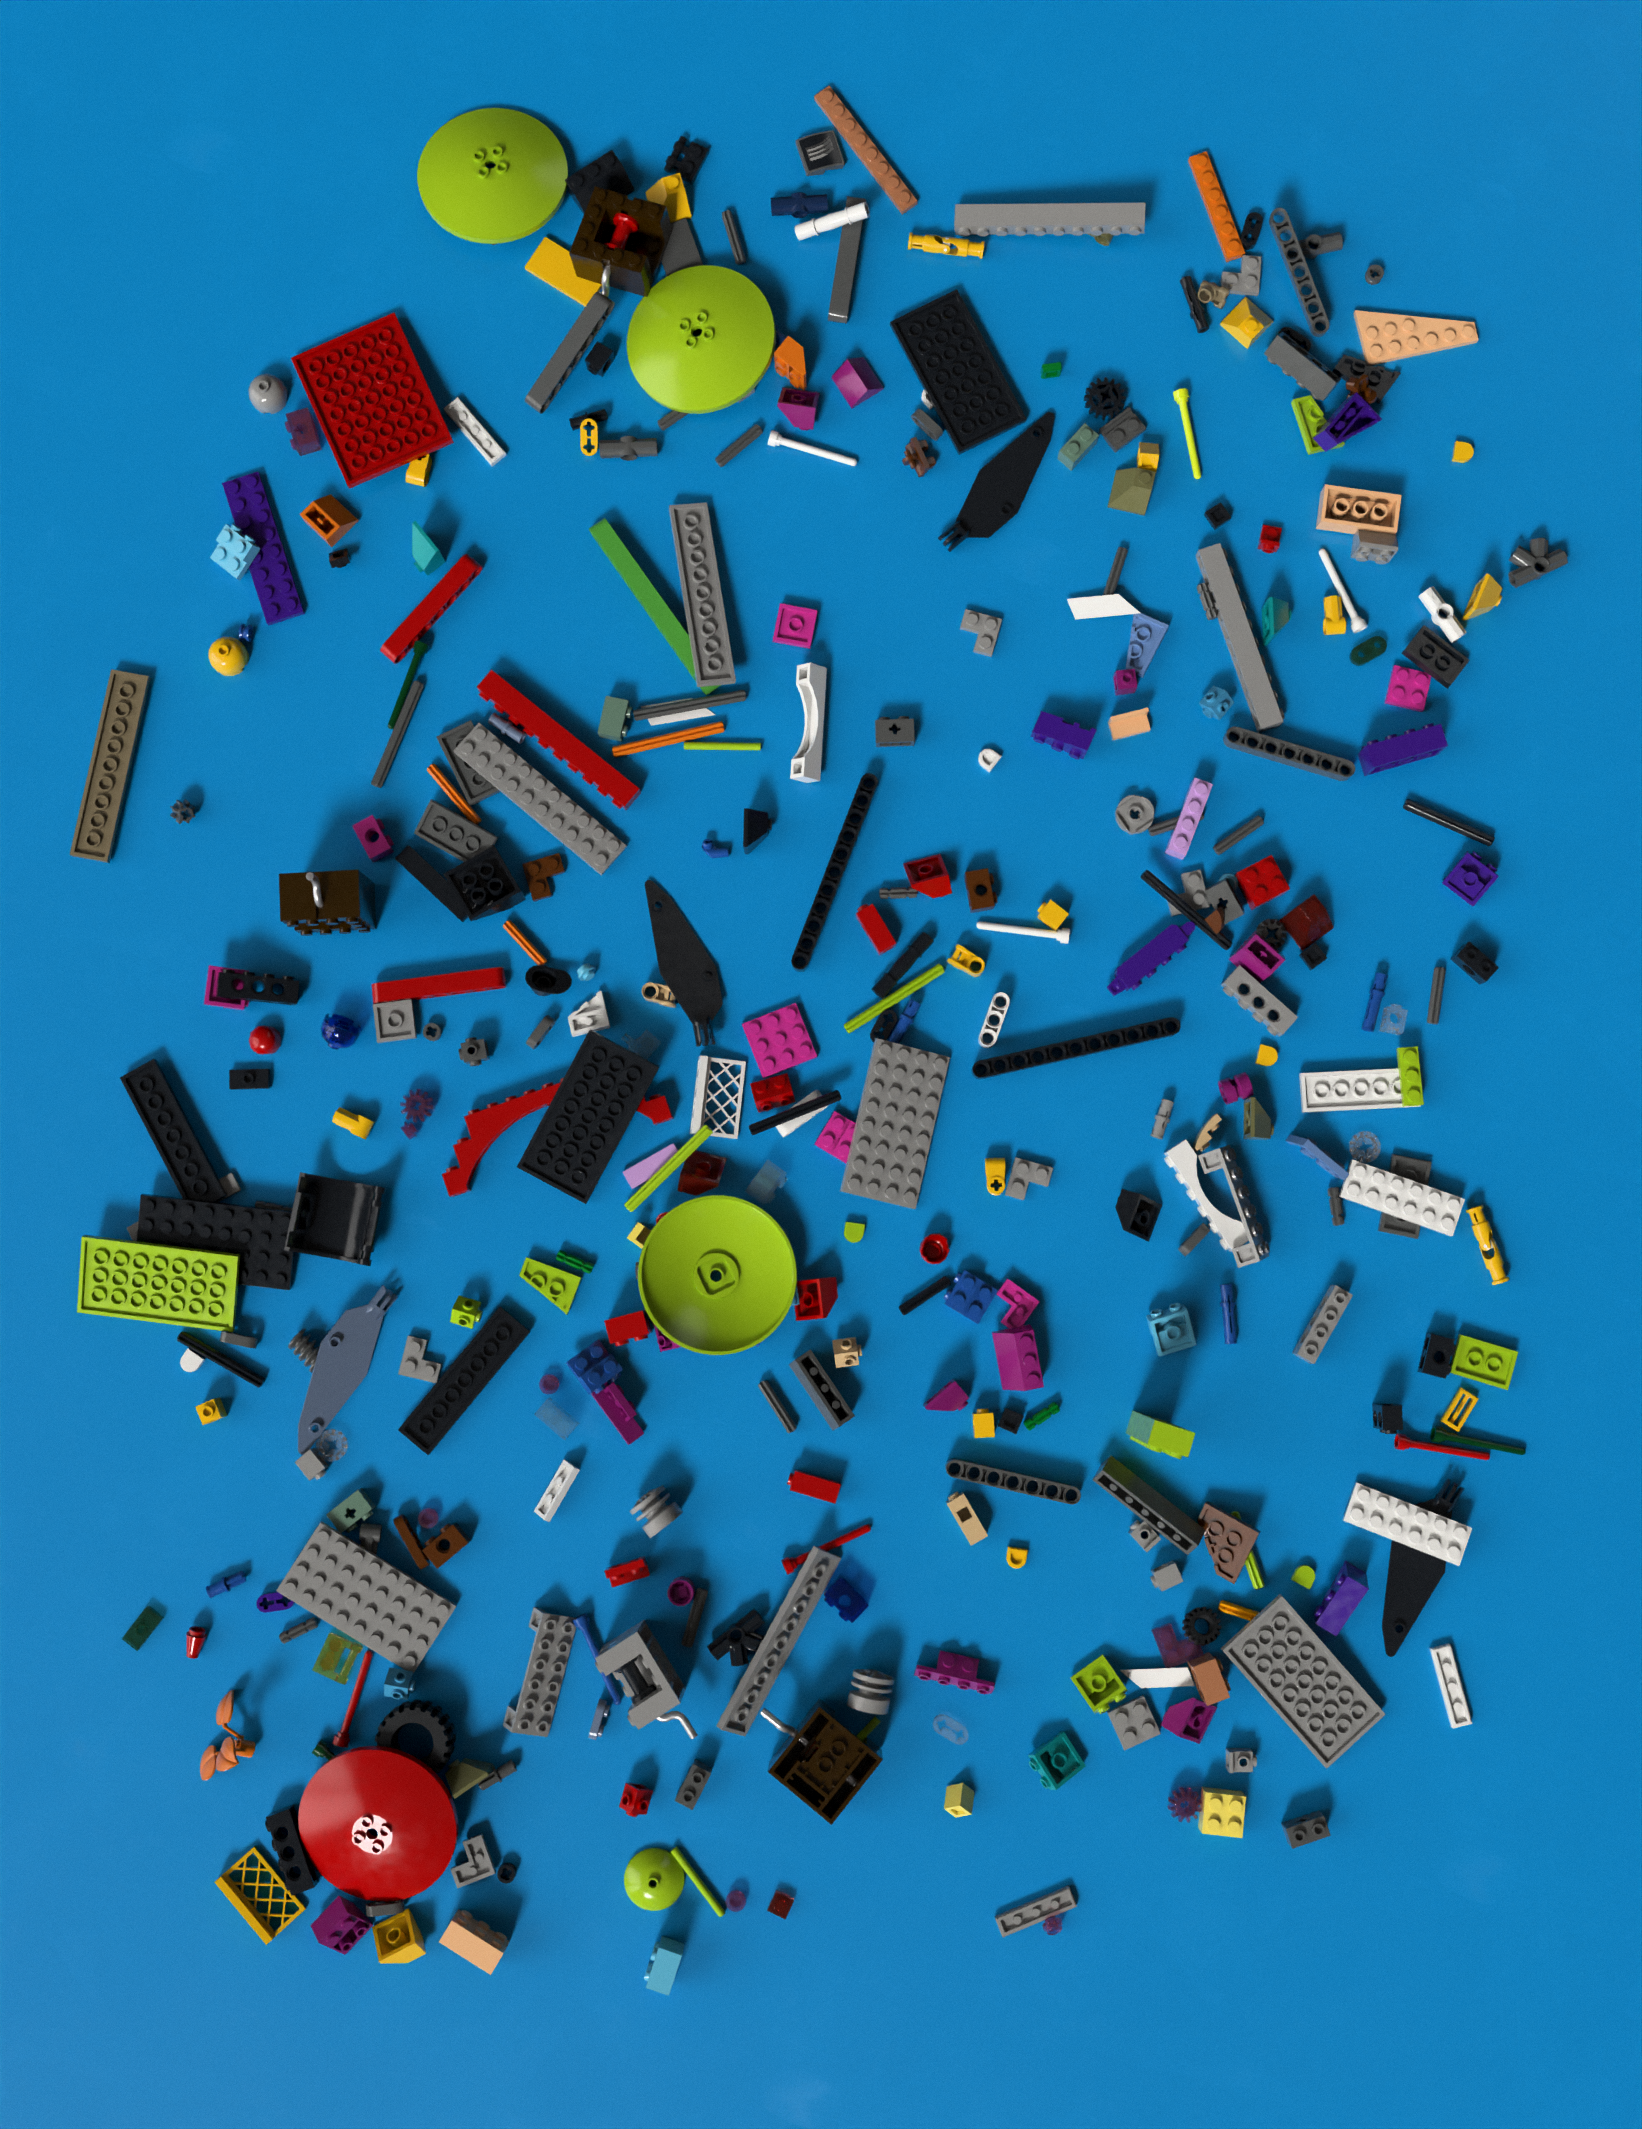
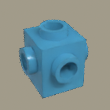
M1213 686L1199 704L1205 716L1220 720L1234 704V701L1226 690Z
M389 1667L384 1683V1696L393 1697L398 1700H408L410 1692H414L416 1680H413V1671Z

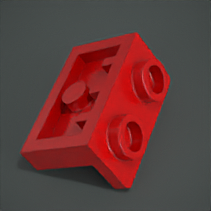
M645 1556L608 1567L604 1571L606 1578L610 1579L612 1587L650 1575Z

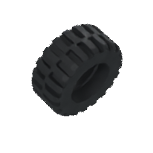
M421 1700L407 1701L395 1707L380 1723L379 1731L375 1736V1742H377L376 1746L402 1751L398 1744L400 1729L408 1723L421 1724L432 1735L433 1749L428 1756L419 1760L429 1766L435 1773H439L449 1761L455 1747L453 1744L456 1741V1735L453 1734V1730L455 1728L453 1723H450L448 1720L450 1718L447 1713L443 1714L441 1712L442 1708L439 1705L434 1707L430 1701L425 1703L421 1702Z

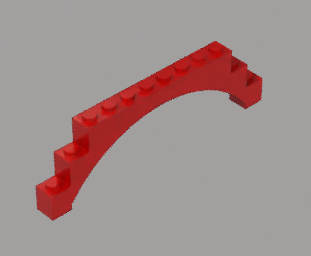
M564 1078L560 1079L561 1082L554 1085L553 1082L547 1083L542 1086L541 1090L535 1091V1089L525 1091L523 1092L524 1096L517 1098L514 1095L506 1098L504 1103L498 1104V1102L486 1105L487 1109L481 1111L479 1108L468 1112L469 1115L464 1116L471 1139L465 1137L457 1140L458 1144L453 1145L460 1168L453 1166L447 1168L446 1173L442 1174L450 1197L471 1191L469 1185L474 1172L493 1142L518 1120L534 1111L549 1106ZM644 1095L636 1110L652 1119L654 1125L673 1119L665 1095H653L649 1097L650 1101H646Z

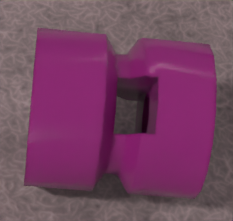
M1245 1072L1235 1075L1233 1079L1226 1078L1218 1081L1219 1090L1226 1105L1238 1101L1239 1097L1245 1099L1254 1094L1250 1079Z
M685 1576L675 1578L668 1589L670 1602L677 1606L687 1605L695 1593L693 1581Z

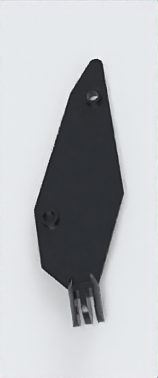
M1047 412L979 470L955 523L938 537L941 541L952 531L954 532L943 542L945 547L957 537L959 538L948 548L949 552L966 538L991 537L1018 513L1050 443L1054 422V414L1052 412ZM1033 433H1037L1039 437H1035Z
M647 880L645 882V891L659 973L693 1024L696 1047L701 1046V1043L703 1046H708L709 1043L710 1045H715L712 1020L723 1004L717 968L673 900L653 881Z
M1447 1478L1434 1499L1414 1505L1451 1519L1452 1509L1465 1488L1461 1486L1455 1493L1458 1484L1453 1482L1448 1488L1451 1480ZM1393 1540L1391 1541L1382 1619L1385 1651L1389 1657H1393L1398 1651L1445 1573L1446 1561ZM1397 1625L1402 1626V1630L1399 1632L1395 1630Z

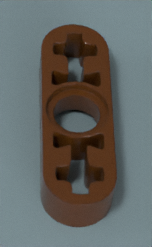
M401 1514L394 1518L393 1522L417 1566L423 1569L430 1565V1560L422 1551L424 1548L406 1516Z

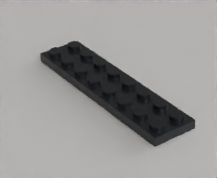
M152 1059L120 1077L182 1198L217 1202L226 1197L227 1193L157 1060Z
M499 1307L398 1431L423 1452L430 1455L531 1331L506 1310Z

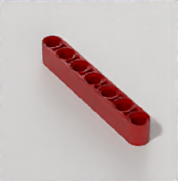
M465 554L384 642L380 652L394 664L399 663L413 648L415 641H419L479 575L482 566L470 555Z
M504 967L371 984L373 1004L409 999L419 1000L506 988Z

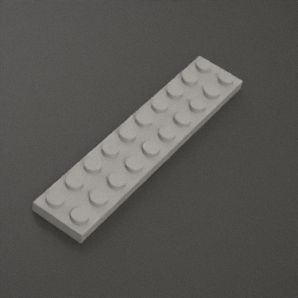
M707 502L669 505L697 687L735 684L736 678Z
M478 723L454 749V753L601 876L627 848V845L482 724Z
M813 1546L796 1580L789 1589L783 1604L780 1606L776 1617L770 1624L764 1639L761 1641L756 1654L750 1661L737 1689L731 1696L730 1702L722 1713L717 1724L718 1728L723 1731L746 1736L841 1560L839 1556Z

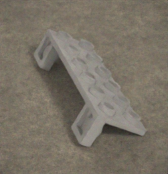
M1227 1145L1198 1155L1204 1174L1223 1168L1250 1242L1232 1249L1238 1268L1267 1258L1270 1248L1262 1237L1263 1228L1259 1222L1257 1223L1255 1217L1257 1214L1256 1209L1248 1198L1250 1192L1248 1187L1243 1184V1173L1241 1168L1237 1167L1235 1161L1237 1157L1234 1149Z
M533 1607L528 1626L536 1631L517 1708L508 1706L503 1726L510 1732L543 1737L548 1736L576 1630L573 1619H577L576 1617L550 1614L541 1608Z

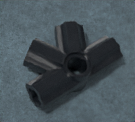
M753 1608L736 1623L730 1625L724 1633L707 1645V1648L717 1661L730 1652L731 1666L749 1664L747 1649L757 1652L765 1636L754 1631L764 1624L765 1621L758 1611ZM733 1630H739L742 1633L737 1639L732 1638L730 1634Z

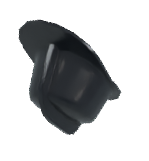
M542 965L529 968L525 975L526 983L539 996L564 993L572 984L571 976L566 971Z

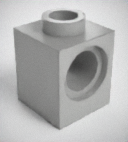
M315 1448L308 1450L295 1461L309 1481L315 1478L319 1480L327 1473L325 1469L329 1467Z
M1174 1561L1167 1562L1151 1570L1153 1576L1150 1579L1154 1587H1159L1161 1591L1183 1582Z

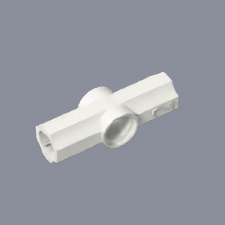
M1434 586L1418 596L1431 614L1433 623L1440 626L1451 643L1467 633L1453 614L1452 606L1444 602ZM1439 611L1444 612L1446 618L1441 617Z

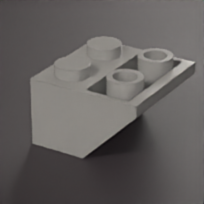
M1357 530L1353 536L1351 558H1356L1360 562L1370 560L1375 561L1377 564L1389 563L1398 551L1396 535Z

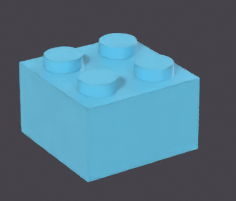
M661 1936L660 1942H655L650 1959L653 1962L649 1961L644 1980L647 1981V1989L669 1996L685 1943Z

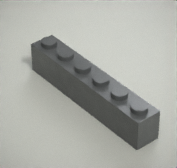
M1110 1455L1100 1465L1093 1478L1094 1482L1188 1555L1199 1545L1206 1531L1203 1527Z

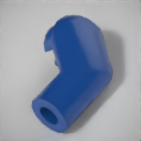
M705 839L702 842V849L710 858L729 857L728 847L717 848L711 839Z

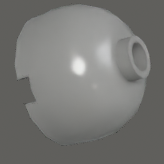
M261 374L250 383L248 389L249 399L259 412L275 414L284 408L287 403L288 390L284 383L275 375Z

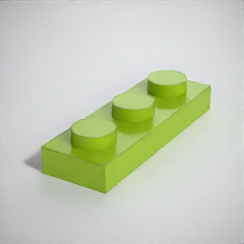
M1418 1046L1396 1048L1402 1107L1424 1105Z

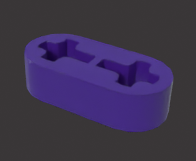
M271 1592L261 1595L256 1605L259 1611L267 1613L289 1609L295 1605V1602L291 1600L286 1605V1602H279L278 1600L285 1596L279 1592ZM267 1598V1601L274 1600V1603L268 1605V1608H266V1605H262V1601Z

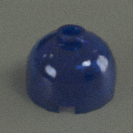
M326 1014L321 1025V1035L330 1048L338 1050L339 1048H347L355 1044L362 1029L359 1025L357 1028L352 1025L354 1021L338 1014H333L332 1017H329V1014Z

